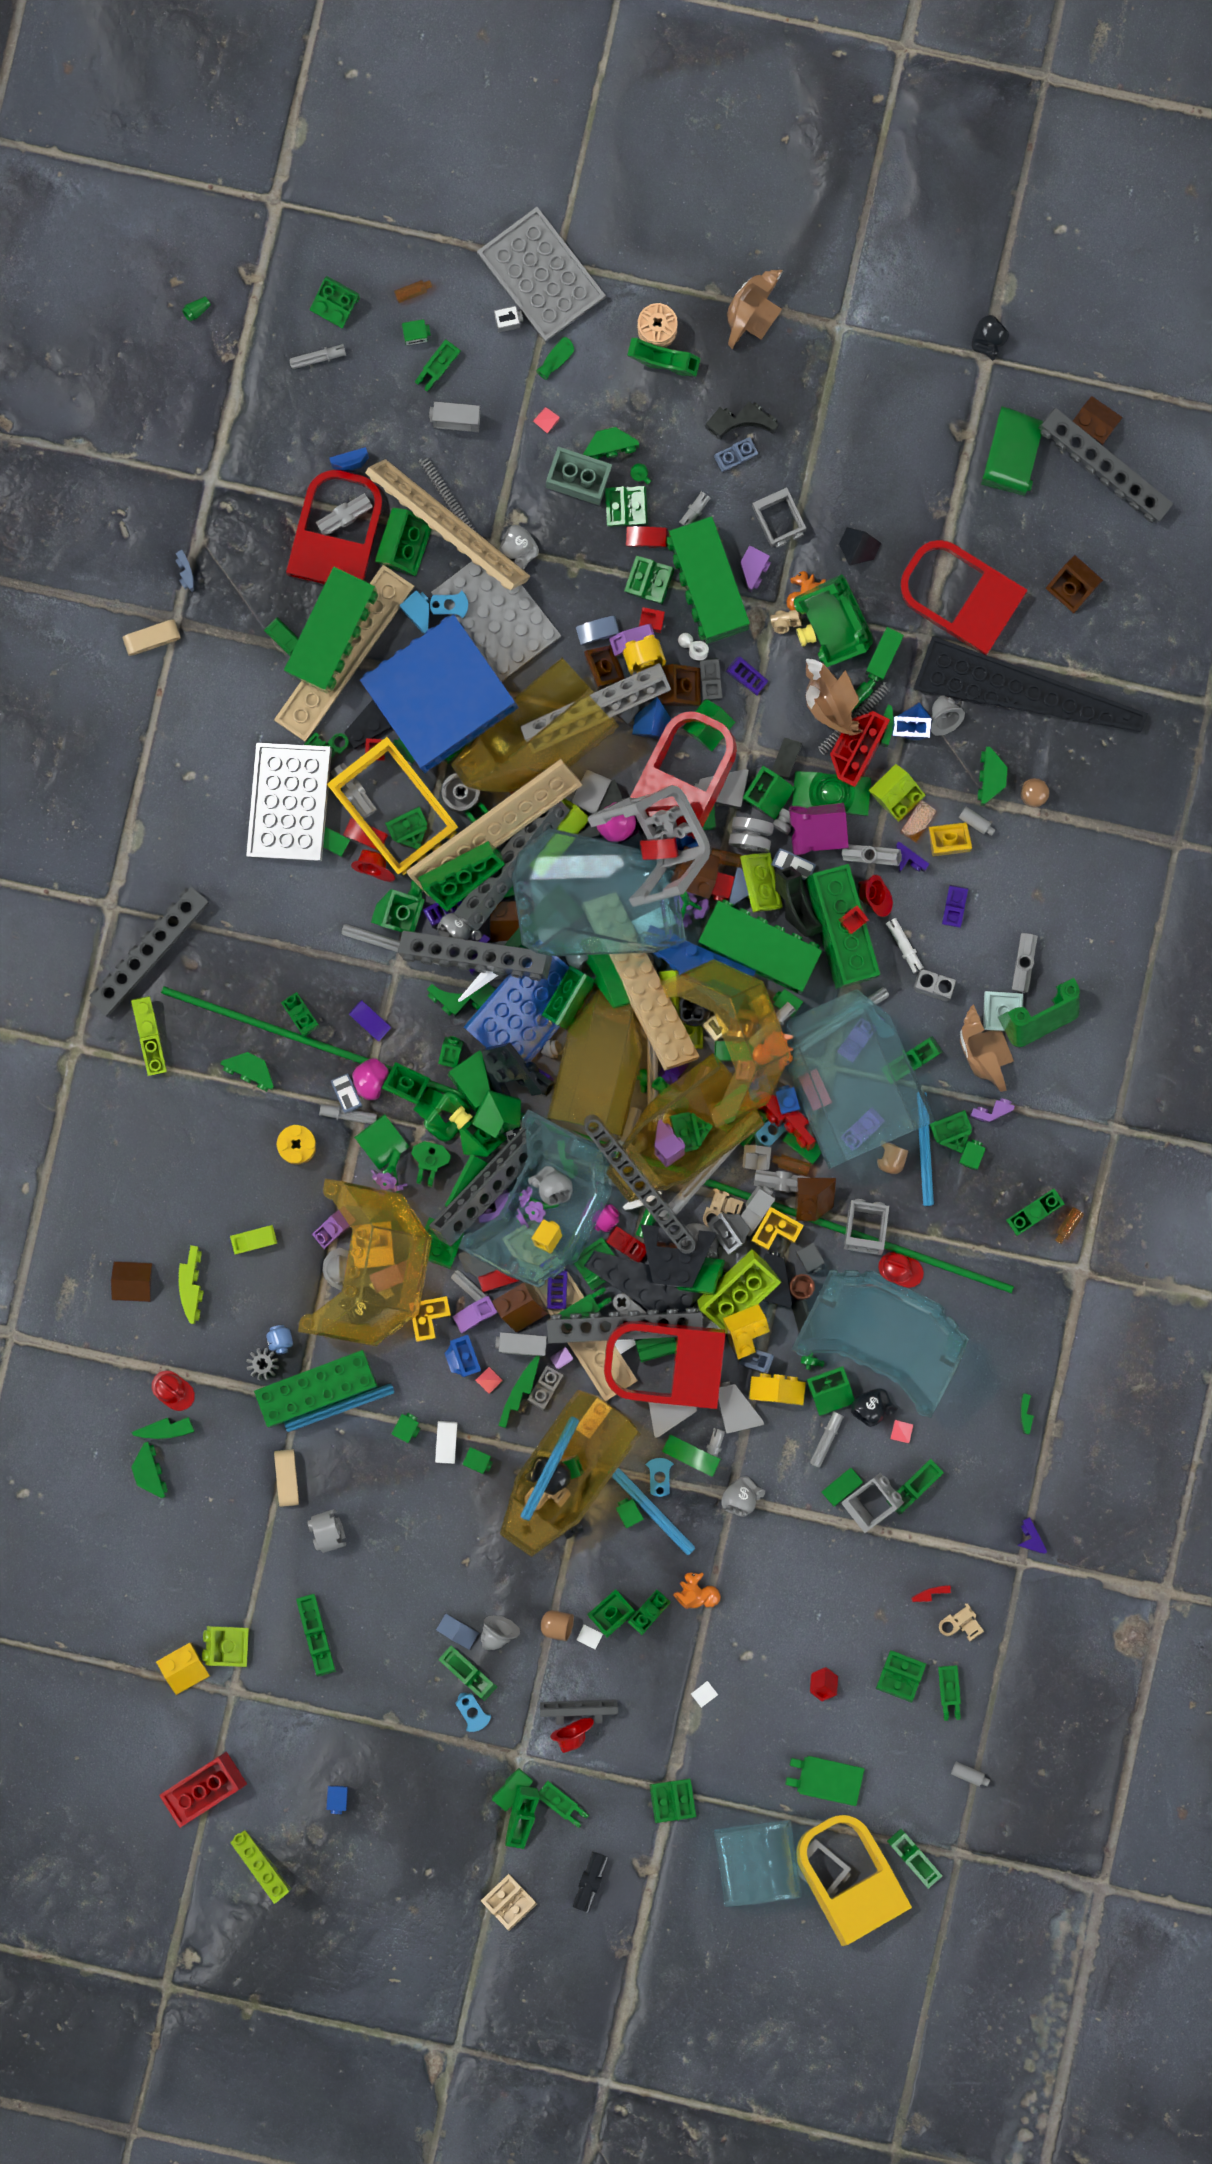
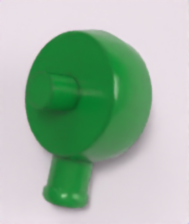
M638 463L631 468L630 474L635 481H644L647 485L651 482V479L647 477L648 469L644 464Z
M643 1068L640 1069V1075H635V1080H640L641 1092L645 1093L648 1086L647 1069Z
M809 1352L808 1356L801 1357V1364H805L807 1370H811V1366H824V1361L813 1358V1353Z

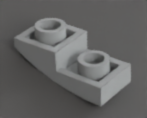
M546 1366L527 1402L544 1411L563 1374Z

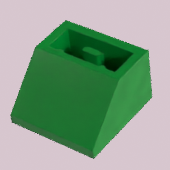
M762 766L743 796V801L776 820L795 787L773 771Z
M843 1366L806 1380L819 1416L851 1405L854 1401Z

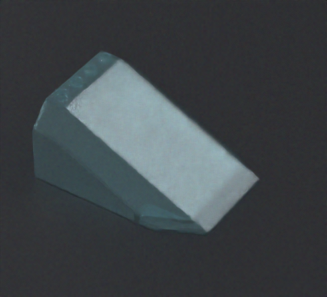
M551 828L520 851L512 875L522 945L535 953L548 956L655 953L686 941L679 895L633 907L629 901L630 897L646 881L655 869L657 861L654 862L651 859L643 860L641 849ZM667 868L649 895L663 892V889L672 883L670 879L673 872Z
M858 989L787 1020L786 1034L793 1036L791 1040H787V1046L794 1048V1050L787 1052L793 1056V1060L786 1067L829 1169L835 1168L843 1162L914 1130L937 1122L891 1016Z

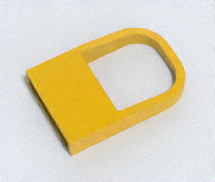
M847 1815L831 1817L809 1829L799 1840L796 1850L799 1868L841 1946L851 1944L912 1908L868 1828L858 1819ZM841 1823L849 1825L858 1833L877 1868V1872L830 1899L808 1860L807 1848L815 1835L835 1824Z

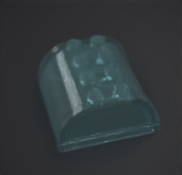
M791 1819L714 1830L725 1907L802 1897Z

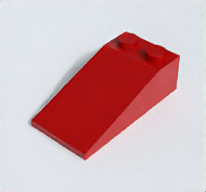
M225 1752L159 1796L179 1828H181L246 1786L247 1783L229 1754Z

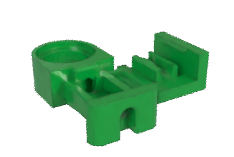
M315 732L304 744L308 746L331 747L332 758L336 753L339 755L348 746V738L342 733H337L326 745V741L322 742L318 738L320 735ZM339 736L345 739V745L341 748L336 747L334 744L335 738Z

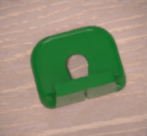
M431 1088L426 1091L419 1104L413 1109L425 1119L424 1127L427 1131L443 1142L452 1140L459 1132V1129L455 1122L449 1121L445 1123L439 1115L441 1110L450 1112L453 1115L457 1109L463 1106L465 1112L470 1114L469 1105L456 1094L451 1092L441 1094Z

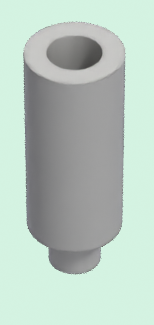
M967 806L959 816L961 820L983 835L986 832L992 836L995 832V829L990 826L991 822Z
M957 1761L951 1771V1775L979 1787L981 1784L988 1786L990 1779L984 1777V1773Z

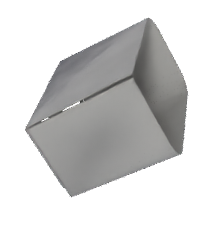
M586 770L581 780L582 786L577 789L571 802L591 815L597 813L612 780Z
M921 969L917 974L914 990L929 997L949 1001L952 997L956 980ZM924 974L931 975L934 980L932 986L923 987L920 983L921 976ZM940 981H950L952 984L951 991L948 993L940 992L938 988Z

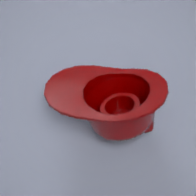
M362 850L358 861H354L351 864V867L357 872L387 882L395 880L394 874L386 869L385 858L378 852Z
M877 874L872 875L869 879L858 883L860 900L870 905L878 916H887L892 910L893 900L881 876Z
M890 1252L882 1256L879 1261L878 1268L881 1276L897 1285L911 1288L920 1284L923 1279V1268L915 1259Z
M162 1371L154 1377L151 1387L153 1394L169 1408L182 1411L192 1405L195 1395L193 1388L179 1375L172 1371Z
M592 1718L579 1719L566 1727L555 1730L550 1735V1738L553 1741H557L563 1753L575 1750L584 1743L585 1732L593 1726L594 1720Z

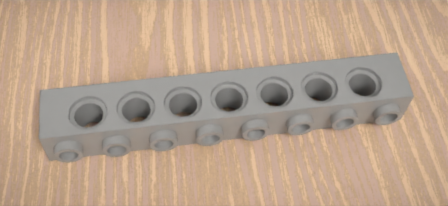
M660 663L529 722L521 726V730L531 752L534 753L671 690V687Z

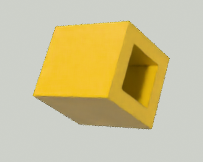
M543 1219L531 1239L534 1246L551 1254L563 1234L556 1222H548Z

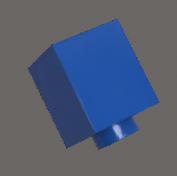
M328 1786L326 1810H331V1814H342V1811L347 1810L348 1786Z

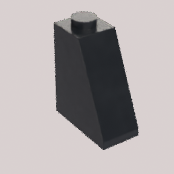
M770 1251L769 1254L765 1253L764 1260L781 1280V1283L762 1301L791 1308L792 1302L784 1258L780 1257V1253Z

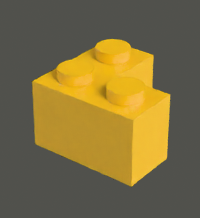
M770 1207L751 1242L767 1251L777 1234L795 1243L804 1225Z
M445 1296L409 1304L416 1342L436 1339L433 1319L451 1316L448 1297Z
M759 1304L723 1318L730 1346L737 1359L756 1353L752 1339L770 1332L767 1319Z
M760 1373L759 1377H751L749 1399L803 1405L806 1382L798 1381V1377L787 1376V1379H785V1375L774 1374V1377L771 1378V1374Z

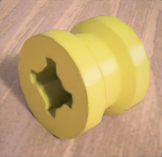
M811 624L807 625L806 628L796 629L802 647L806 646L809 642H817Z
M461 1106L449 1120L455 1122L460 1130L473 1116L467 1114L465 1108Z

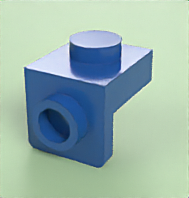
M789 1085L779 1087V1091L775 1092V1096L777 1097L781 1115L800 1110L795 1088H790Z

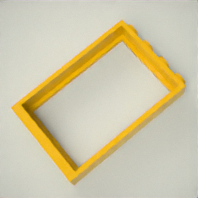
M388 737L327 783L331 791L397 874L402 873L405 875L407 870L411 868L410 865L415 861L420 862L427 857L425 853L430 849L432 851L438 849L442 845L440 841L445 837L449 840L457 834L456 829L458 826ZM387 751L447 825L446 828L400 864L340 789Z

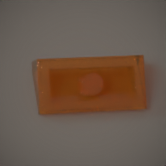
M920 800L900 833L916 843L935 815L936 810L923 800Z

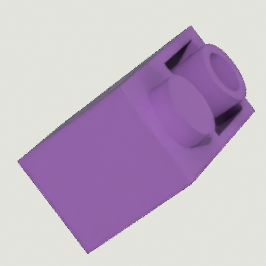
M750 545L741 560L740 566L747 589L752 592L754 588L758 589L762 581L759 577L762 572H767L771 562H769V555Z
M660 1119L657 1124L654 1154L667 1168L685 1155V1143L680 1137L677 1138L673 1134V1129L668 1123L665 1124Z
M344 1206L331 1215L312 1235L325 1249L357 1220Z

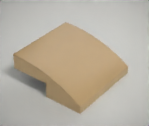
M510 1874L481 1900L487 1909L509 1931L537 1905Z

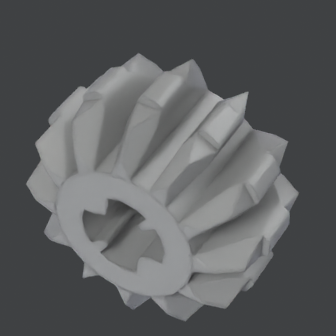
M258 1348V1356L253 1352L250 1353L254 1360L247 1359L246 1362L253 1363V1366H248L247 1370L254 1369L251 1373L252 1377L259 1373L257 1380L262 1379V1374H264L265 1380H269L267 1373H270L272 1376L276 1375L272 1368L279 1369V1366L273 1365L279 1359H271L275 1355L273 1351L267 1356V1348L264 1349L263 1354L260 1348ZM261 1359H265V1362L268 1363L267 1368L264 1367V1370H261V1367L258 1365L259 1361L262 1362Z

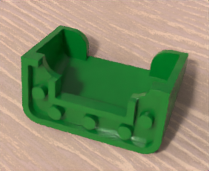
M1002 406L981 485L1025 496L1027 491H1031L1033 480H1030L1040 438L1041 436L1044 437L1040 433L1042 430L1038 428L1043 421Z
M842 574L795 597L794 607L797 612L801 614L806 613L821 644L818 657L826 667L867 652L873 643V636L851 588Z
M1075 978L1056 986L1057 994L1051 999L1054 1005L1032 1017L1024 1007L1014 1008L998 1016L1013 1046L1019 1048L1026 1046L1072 1022L1079 1016L1080 989Z

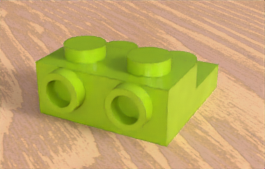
M207 1626V1630L203 1632L206 1650L202 1651V1660L205 1661V1665L247 1667L249 1628Z

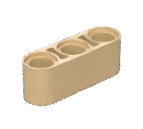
M168 620L127 634L122 638L128 656H133L177 641L181 637L175 620Z
M294 1449L274 1451L279 1506L299 1505Z

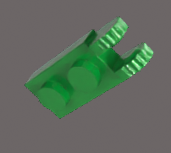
M445 339L423 367V371L415 383L419 385L423 382L426 375L429 374L432 379L424 388L425 391L429 392L436 381H439L457 358L461 350Z
M603 1287L558 1314H562V1317H570V1314L573 1313L589 1316V1313L600 1311V1308L613 1300L610 1297L603 1300L600 1304H596L594 1298L606 1291ZM564 1323L567 1331L572 1328L571 1324Z
M958 1666L938 1667L944 1721H948L949 1718L947 1705H955L954 1715L956 1720H960L959 1704H961Z
M548 1780L540 1789V1800L578 1828L582 1824L570 1816L574 1809L583 1818H588L589 1814L577 1806L578 1804Z

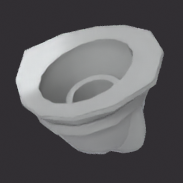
M946 696L938 697L932 707L931 732L935 736L954 731L962 723L965 711L959 708L952 698Z
M337 1248L329 1252L323 1261V1274L332 1287L342 1290L350 1286L356 1278L358 1269L355 1267L354 1256L350 1251Z
M488 1616L484 1619L483 1632L481 1634L482 1647L485 1650L499 1649L506 1643H509L510 1640L517 1638L520 1635V1628L513 1621L505 1617Z

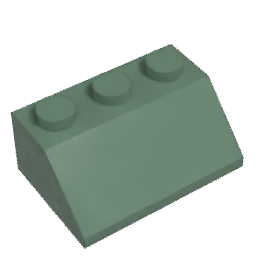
M558 447L545 488L600 506L612 464Z

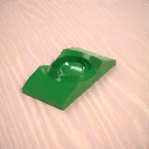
M795 771V789L793 791L792 806L809 808L812 806L844 803L846 815L868 816L871 778L862 777L857 786L853 787L839 780L836 774Z

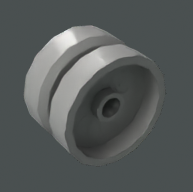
M733 817L731 828L737 832L730 834L728 845L749 851L769 852L771 841L763 836L772 835L774 824L754 818Z

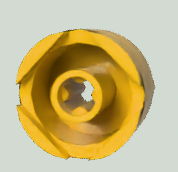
M648 635L643 640L637 642L632 640L625 644L626 648L623 650V655L630 675H633V672H641L658 663H662V666L666 664L660 642L654 635Z
M292 1125L285 1128L279 1134L277 1149L280 1156L286 1162L295 1165L304 1164L314 1156L316 1140L311 1131L306 1127ZM300 1140L301 1148L292 1149L294 1146L292 1144L293 1141L298 1142Z

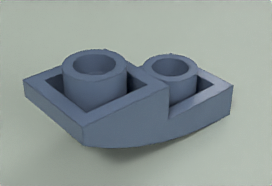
M749 437L733 444L732 447L716 453L714 458L723 473L758 455V452Z
M180 550L175 553L178 558L175 561L181 570L183 568L185 570L179 573L182 578L179 581L185 590L189 588L193 592V573L184 552Z
M615 616L601 618L576 627L580 644L583 646L600 639L606 640L620 633Z

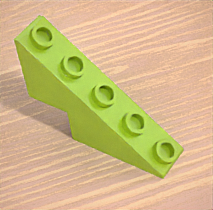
M246 1830L235 1835L234 1839L230 1842L275 1904L290 1892L291 1887L277 1872L278 1869Z

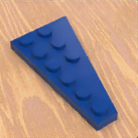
M650 925L642 944L658 958H663L670 964L669 967L674 971L680 972L686 981L701 993L709 996L720 1009H725L729 1016L734 1019L756 971Z

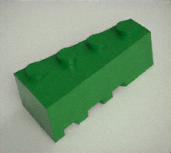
M487 841L418 878L423 890L447 912L502 868L505 863L501 853Z

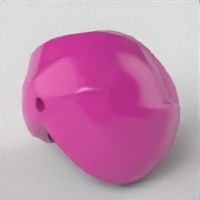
M623 814L612 817L607 823L596 827L606 840L619 842L632 835L636 827L635 815L625 818Z
M372 1058L364 1061L354 1070L352 1075L357 1095L362 1096L366 1100H376L380 1097L381 1087L389 1075L387 1067L378 1059Z

